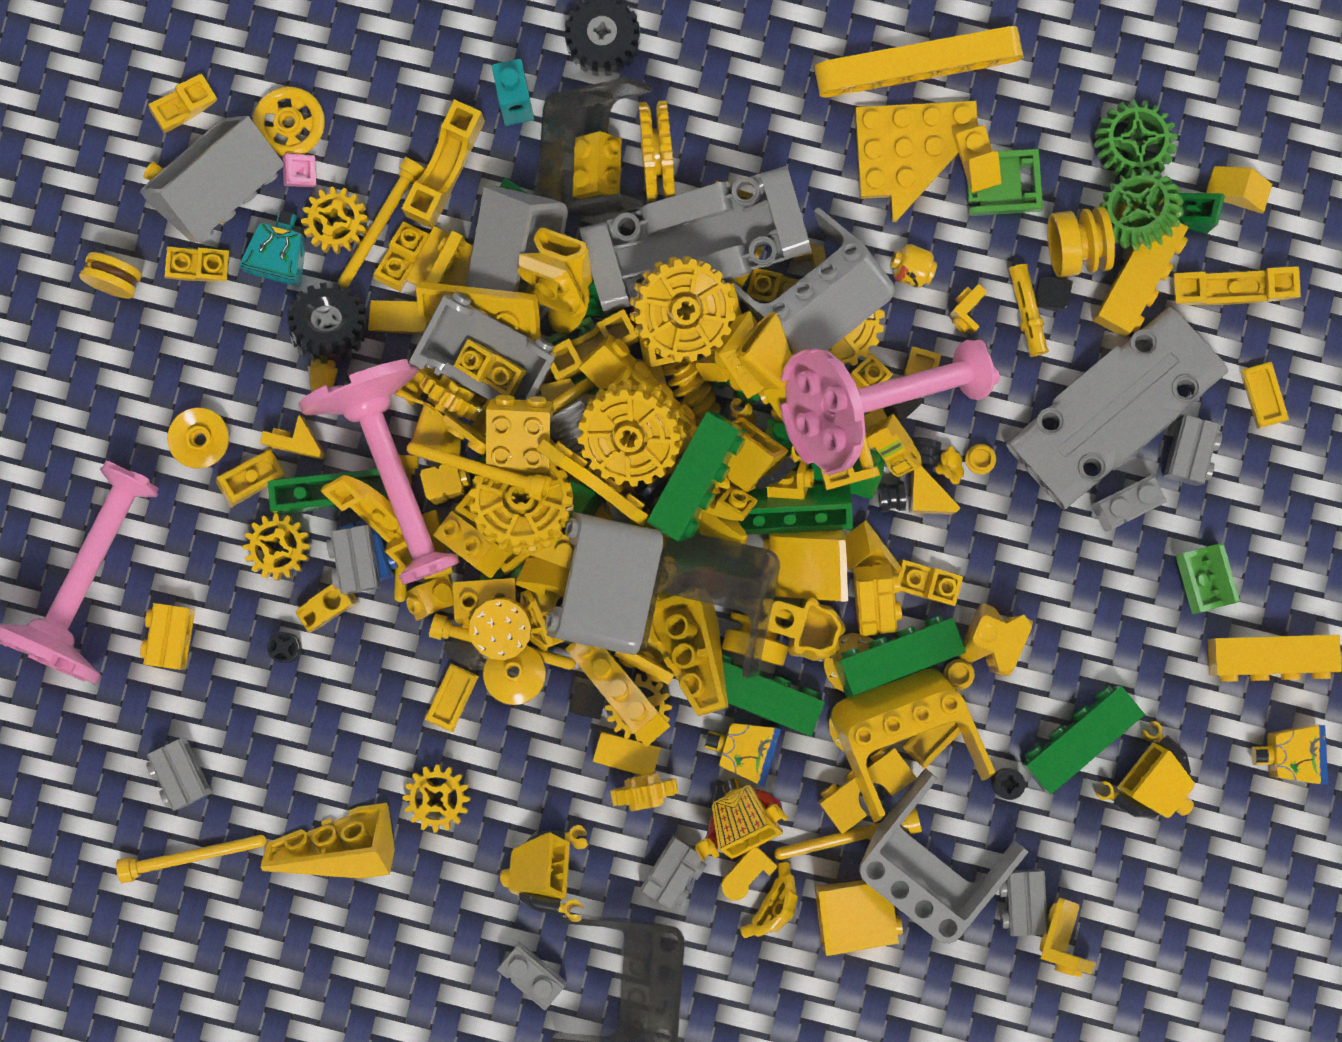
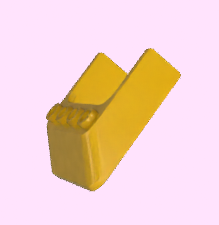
M925 669L838 702L832 709V723L873 822H877L885 816V811L866 766L868 756L876 750L942 725L957 722L981 780H986L995 773L963 697L943 673L936 669Z

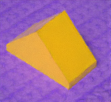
M1214 166L1206 193H1222L1225 195L1224 202L1263 214L1272 183L1253 168Z
M922 466L911 471L909 513L953 515L960 509L958 504Z

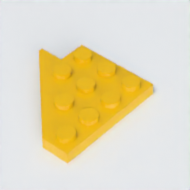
M976 101L856 107L855 121L860 199L890 197L892 222H897L958 155L959 151L954 135L978 127Z
M419 282L415 287L418 314L428 324L443 296H453L454 292H457L470 299L469 305L534 341L537 338L541 339L538 294Z

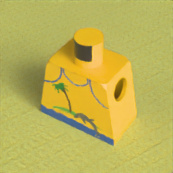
M730 723L727 735L709 730L704 748L721 752L719 766L765 787L781 729Z
M1312 724L1271 732L1267 735L1268 746L1252 747L1251 758L1253 765H1269L1270 777L1328 785L1325 725Z

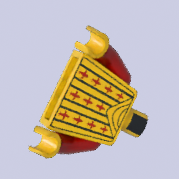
M737 778L726 780L722 784L725 797L712 804L713 815L710 817L706 837L695 846L701 861L704 862L710 854L713 858L719 857L718 847L720 851L733 859L783 834L782 828L777 821L780 819L786 821L788 817L783 812L780 800L764 790H755L751 785L742 788L740 780Z

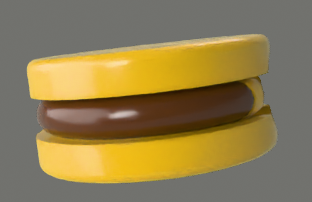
M97 252L87 254L86 265L79 274L83 282L116 297L126 299L134 297L137 283L140 282L142 277L141 272L137 268L106 254Z

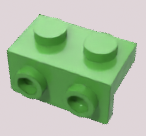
M1223 543L1175 555L1192 615L1240 601Z

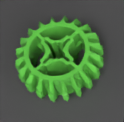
M1135 99L1129 102L1128 107L1125 103L1121 102L1117 105V110L1109 109L1107 117H1102L1099 124L1102 128H1098L1095 131V135L1100 139L1094 143V147L1103 149L1098 153L1097 159L1106 158L1108 160L1103 167L1104 169H1109L1112 165L1115 168L1112 174L1113 177H1117L1120 172H1123L1126 179L1130 178L1132 170L1136 171L1137 175H1141L1144 168L1149 170L1150 175L1156 170L1162 173L1165 170L1164 164L1169 165L1172 162L1173 158L1170 154L1175 153L1177 150V146L1172 144V142L1177 140L1178 135L1169 133L1175 127V123H1165L1166 118L1169 116L1168 113L1165 112L1161 116L1156 113L1159 110V105H1155L1150 110L1148 109L1147 100H1144L1140 107H1138ZM1129 120V125L1126 128L1127 133L1121 134L1119 137H1113L1115 126ZM1142 122L1150 126L1153 131L1145 129ZM1136 141H1141V144L1137 146ZM1158 144L1155 158L1143 162L1145 149ZM1118 150L1126 152L1129 160L1124 158Z
M1145 168L1141 175H1137L1136 171L1132 170L1131 177L1127 179L1120 175L1121 183L1118 185L1110 183L1112 192L1103 193L1105 202L1099 204V207L1103 206L1106 208L1110 216L1115 244L1120 242L1121 246L1125 249L1132 245L1133 249L1137 252L1142 244L1149 250L1152 246L1151 243L1154 241L1162 245V237L1164 235L1172 237L1171 227H1180L1178 217L1183 216L1184 213L1181 207L1184 201L1182 196L1179 195L1180 190L1175 183L1172 184L1171 178L1167 175L1162 177L1161 173L1157 170L1152 175ZM1164 198V207L1160 215L1157 216L1155 212L1160 206V201ZM1126 204L1127 208L1122 213L1123 217L1118 221L1119 212L1122 206Z

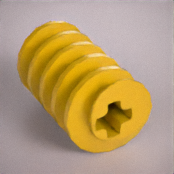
M683 360L665 368L663 374L665 376L674 375L668 381L669 386H679L673 391V396L684 397L679 403L687 405L693 411L697 419L695 426L699 427L706 412L714 411L718 414L720 413V405L715 402L716 396L714 392L710 391L712 388L710 382L704 381L695 365L697 361Z

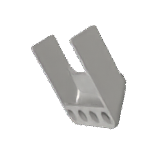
M819 207L813 212L821 232L836 244L839 249L780 297L770 303H758L731 279L725 281L734 283L740 309L744 313L751 311L757 322H760L769 313H777L792 356L809 348L828 351L890 301L895 293L893 282L867 247Z
M925 768L876 828L860 863L859 872L861 878L870 887L942 943L950 944L956 942L1024 859L1028 850L1018 842L1013 841L982 880L969 882L962 878L900 827L937 780V777Z

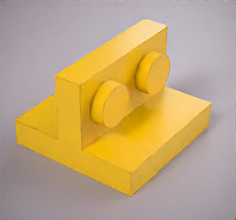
M434 226L406 279L407 282L415 286L419 282L466 286L473 245L467 243L463 235L453 230L449 234Z

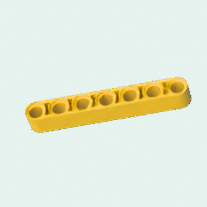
M1008 26L826 60L817 63L814 69L820 97L827 98L1010 64L1023 59L1024 56L1018 27Z

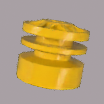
M1095 207L1092 212L1088 208L1083 209L1080 212L1079 224L1072 211L1050 214L1048 219V247L1052 267L1058 278L1079 275L1083 262L1090 273H1095L1098 267L1101 271H1110L1113 268L1115 237L1110 216L1105 207Z
M736 598L734 606L745 609L746 614L731 613L730 618L742 623L741 630L727 629L721 649L783 666L789 646L776 640L778 633L771 632L766 627L773 603L757 598ZM781 610L776 614L775 621L779 627L786 628L780 626L782 620L793 623L794 617L788 610Z

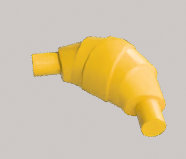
M782 862L778 864L779 878L774 880L770 892L766 895L758 912L753 916L752 923L740 928L744 938L753 935L759 937L774 931L778 932L793 919L798 896L794 876L791 875L790 863Z

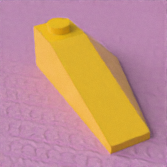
M695 588L651 603L646 621L648 635L664 657L663 660L667 667L672 670L677 678L681 690L697 716L727 708L728 702L719 625L712 595L699 588Z
M381 803L356 807L348 810V816L335 821L328 818L321 821L322 826L305 832L300 829L267 842L261 869L269 872L359 879L390 875L395 848L388 804Z

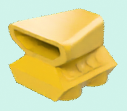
M546 228L538 229L534 236V243L540 253L519 254L517 273L529 284L527 292L538 294L539 304L574 317L587 310L582 296L592 282L589 249L583 241Z
M751 311L737 316L729 326L732 329L730 334L721 337L722 346L720 348L714 347L717 365L730 371L729 378L732 388L737 391H743L747 399L763 389H782L787 385V380L781 381L782 372L792 354L777 313H769L760 322H757Z
M985 603L980 604L963 640L966 653L958 655V657L970 663L986 656L990 673L994 672L1003 677L1005 675L1010 676L1016 667L1031 632L1033 621L1026 618L1024 614L1003 620L994 607Z

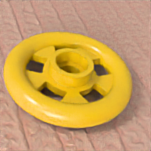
M281 87L270 91L259 101L253 114V123L279 157H283L286 153L304 155L312 150L322 137L325 118L320 103L312 94L297 87ZM291 99L292 107L279 109L278 101ZM307 106L312 116L304 120L299 109ZM266 114L275 115L273 127L265 126ZM287 119L294 120L292 127L287 128L284 126ZM303 128H306L310 133L301 142L296 136ZM278 133L288 138L285 145L274 141Z

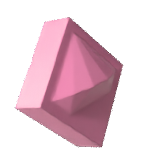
M287 153L283 155V163L285 164L283 166L284 186L312 188L316 186L315 155Z

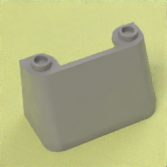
M454 292L453 296L444 295L409 363L422 370L425 366L431 369L436 367L435 374H443L489 400L495 399L496 396L503 394L484 382H477L454 367L467 339H471L527 371L513 396L514 400H527L529 397L536 396L556 358V354L552 351L554 346L540 338L534 341L469 305L471 300L462 294Z
M573 512L565 529V534L569 537L570 543L575 545L562 607H555L546 617V635L551 638L635 655L639 651L643 640L663 546L662 532L641 525Z

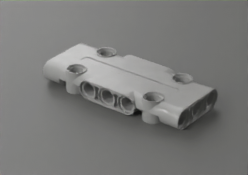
M788 166L751 177H740L728 184L720 182L644 205L639 211L622 213L616 218L580 228L582 241L586 243L589 249L591 272L605 314L632 306L629 304L630 298L637 295V291L633 288L635 283H640L644 280L642 273L645 270L649 272L654 271V263L658 261L667 264L668 257L675 256L682 261L684 256H688L697 261L706 262L711 265V268L723 274L721 280L727 281L749 274L751 270L769 267L774 263L812 252ZM744 185H751L755 188L754 196L749 200H742L738 197V191ZM629 220L634 221L636 224L635 232L630 236H623L620 229L621 225ZM761 244H767L772 248V254L766 260H760L755 256L756 248Z
M1167 307L1144 328L1135 332L1125 344L1111 350L1053 400V404L1050 407L1042 410L1038 417L1006 443V446L1052 500L1065 510L1090 488L1098 484L1109 472L1118 469L1174 422L1185 408L1190 406L1199 396L1226 375L1228 368L1183 317L1173 308ZM1135 342H1146L1149 345L1150 351L1140 352L1135 347ZM1186 386L1191 391V396L1186 398L1180 396L1177 392V387ZM1051 418L1056 421L1058 428L1051 431L1043 427L1042 420ZM1088 463L1097 466L1099 474L1088 476L1083 470V465Z

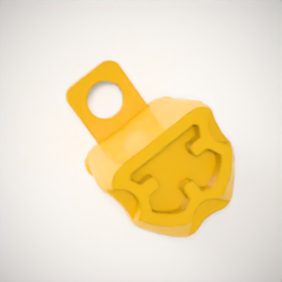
M395 392V395L423 405L411 442L460 456L461 439L448 431L449 425L442 420L444 417L442 413L426 402Z
M813 598L804 599L799 607L781 601L774 602L766 624L769 631L789 637L787 646H789L788 652L791 656L804 657L812 661L822 660L838 653L840 649L838 639L845 632V625L837 612L832 607L820 604ZM788 610L792 613L794 621L789 628H781L776 624L775 617L779 611Z

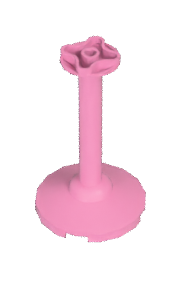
M966 340L955 349L953 363L857 389L856 383L839 359L827 350L809 348L791 356L782 372L781 381L787 380V402L780 404L781 415L788 437L800 458L807 464L815 463L822 470H826L823 471V474L833 475L852 468L861 455L865 437L864 413L960 387L962 392L970 399L981 400L989 396L993 386L998 384L1000 375L993 366L986 344L982 340Z
M407 359L384 363L349 375L350 384L345 386L338 385L329 389L325 385L306 395L298 403L301 412L305 415H344L351 422H360L413 560L399 575L403 585L439 573L460 563L457 554L436 552L383 415L390 406V397L420 372L419 368L415 365H409Z
M105 461L100 471L111 483L112 488L45 619H33L27 625L0 623V644L22 653L24 651L29 654V658L84 682L88 680L96 686L102 675L74 648L75 640L72 633L68 631V628L135 497H157L159 490L145 476L126 470L109 461Z

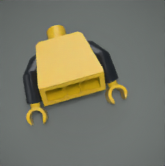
M736 398L730 404L731 415L727 414L725 418L746 430L743 436L746 441L737 456L732 455L728 463L730 471L727 478L730 481V485L732 484L746 492L755 488L765 489L784 479L796 467L795 463L797 461H804L797 455L794 446H792V454L787 456L786 454L789 450L747 421L745 418L752 414V406L747 403L745 408L738 412V407L741 405L742 400Z
M1151 721L1150 725L1156 729V735H1149L1145 729L1141 730V735L1147 741L1156 740L1158 744L1153 742L1118 785L1117 789L1121 791L1120 793L1115 792L1109 782L1101 781V783L1109 786L1110 793L1107 796H1101L1097 792L1095 794L1102 800L1110 799L1114 801V806L1133 817L1155 818L1161 814L1169 818L1175 811L1181 816H1185L1194 807V802L1187 796L1195 785L1190 778L1191 769L1187 753L1168 735L1164 736L1162 734L1160 723Z
M576 825L569 832H565L564 829L536 831L524 844L514 848L511 852L510 868L504 869L500 873L502 885L508 888L511 893L518 895L520 902L535 911L558 915V912L565 913L572 922L581 921L580 916L570 914L571 909L574 907L584 908L578 900L571 899L565 904L560 903V901L566 899L570 842L576 849L586 848L588 846L586 839H576L578 836L587 835L585 828Z

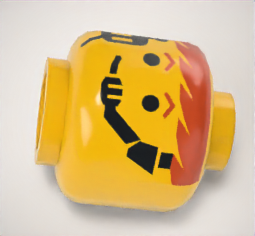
M907 244L901 251L896 250L890 261V267L894 268L893 277L896 281L914 288H921L924 284L929 285L937 269V262L934 261L932 252L912 244Z

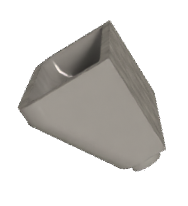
M249 116L228 117L215 124L150 180L141 189L140 193L153 208L191 242L202 243L214 234V227L220 222H227L236 214L235 209L241 203L246 204L254 199L257 195L256 190L260 186L274 181L279 175L277 171L285 164Z
M497 186L484 187L466 287L528 293L527 288L529 284L517 273L519 254L540 253L534 243V236L540 228H546L564 235L568 215L566 205L554 199ZM538 303L539 318L542 319L547 314L549 307Z

